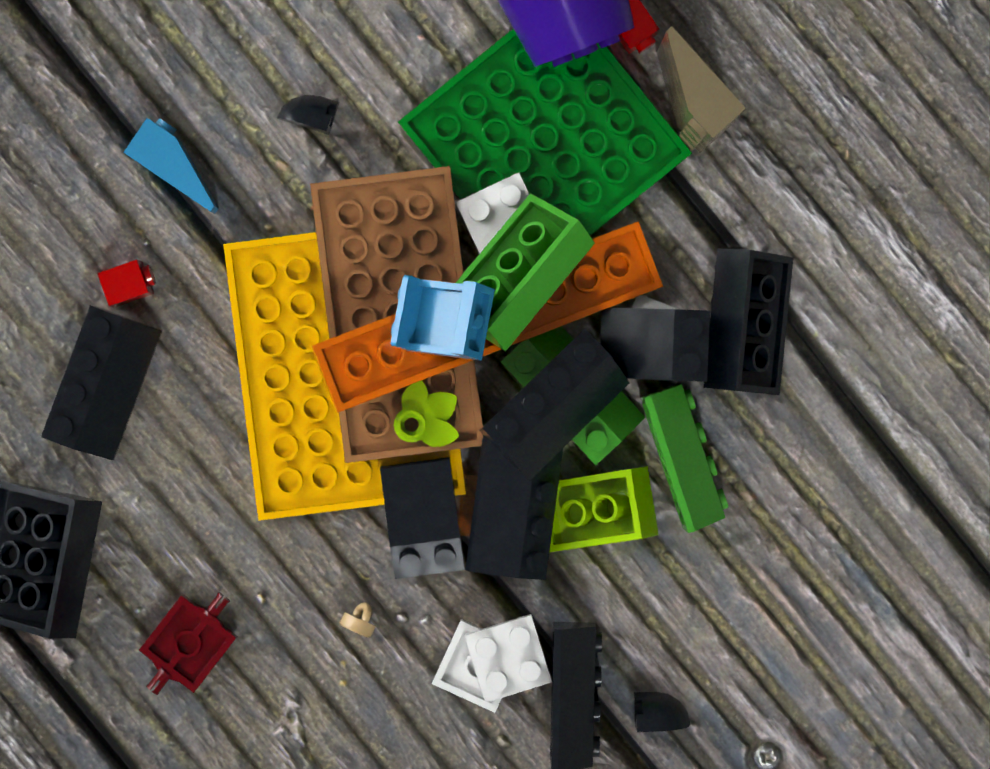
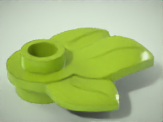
M422 380L406 388L402 395V410L396 415L394 420V430L397 436L406 442L422 440L431 447H441L455 441L459 437V433L447 421L455 410L457 396L448 392L428 394V390ZM408 418H415L418 421L419 426L416 431L409 432L406 430L405 421Z

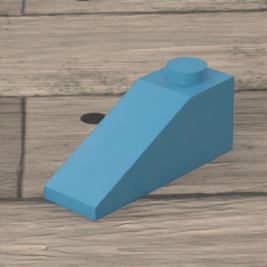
M146 118L123 153L210 212L216 214L219 209L184 145L173 136L177 129L160 118L156 123Z

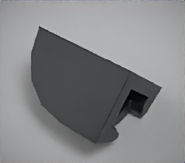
M303 95L293 98L281 108L277 119L329 135L340 102L321 96Z
M634 692L635 728L637 732L673 731L690 726L688 712L676 698L667 693Z

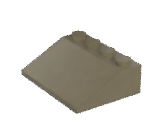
M672 26L666 31L657 51V56L676 126L681 131L678 136L690 151L696 148L701 153L725 132L746 108Z

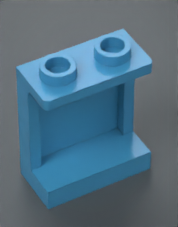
M404 275L398 290L395 321L391 327V345L411 352L482 361L495 289L477 282L464 281V284L423 280L410 275Z

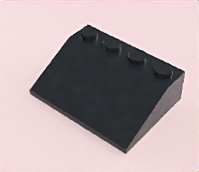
M0 480V625L48 639L76 638L102 501Z

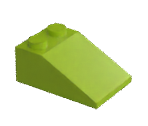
M648 466L559 480L549 552L638 540L659 535Z

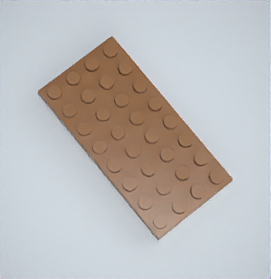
M450 166L310 184L329 338L396 314L398 290L404 275H410L423 280L456 283L462 276L463 266ZM470 361L422 380L428 390V394L448 392L457 396L455 410L447 421L459 433V437L455 441L441 447H431L422 440L406 442L397 436L394 430V420L396 415L402 410V395L406 388L410 386L408 385L339 412L345 463L482 446L483 434L479 430L483 427L475 361ZM408 418L405 421L406 430L409 432L417 430L419 426L418 421L415 418Z

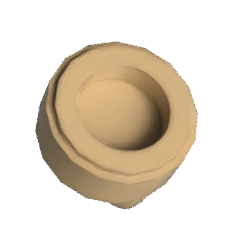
M366 602L360 603L352 615L344 612L339 622L342 627L367 638L372 636L376 627L369 623L372 608Z

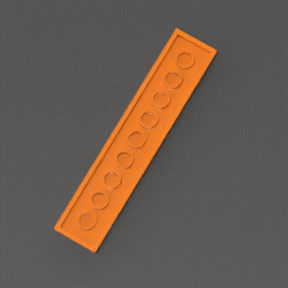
M639 221L593 238L595 244L511 345L664 287ZM396 314L311 346L337 413L473 360L411 352L392 346L391 327L395 321ZM486 339L483 356L501 350V348Z

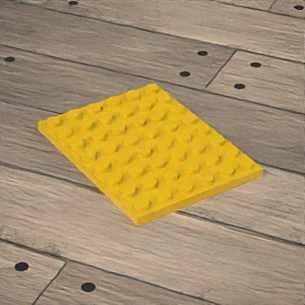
M316 232L223 244L258 521L385 505L380 466L450 457L455 496L465 495L466 488L461 449L345 463L339 413L335 410L311 348L312 345L330 339Z

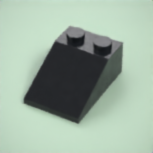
M607 308L601 311L600 344L612 356L627 379L707 382L710 311Z
M450 457L380 466L395 579L465 570L464 550Z

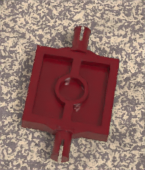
M218 592L207 608L197 605L182 594L139 649L141 653L153 661L159 670L149 684L146 685L151 690L160 680L152 693L158 695L169 679L180 682L194 693L238 636L225 627L218 618L219 614L230 602L225 597L219 606L216 607L224 596L222 593Z

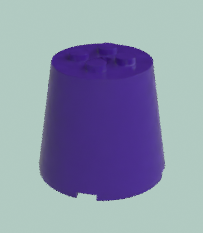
M497 0L534 67L550 61L553 67L573 60L571 53H573L575 59L588 55L599 49L597 43H599L600 48L621 41L619 34L635 28L629 0Z

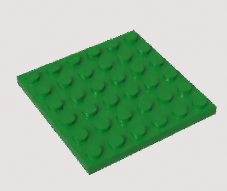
M514 29L509 31L398 121V124L434 168L450 166L453 192L460 200L516 173H520L529 194L531 193L578 219L590 236L692 154L607 47L600 48L599 43H597L599 49L588 55L575 59L573 53H571L573 60L553 67L550 61L534 67Z

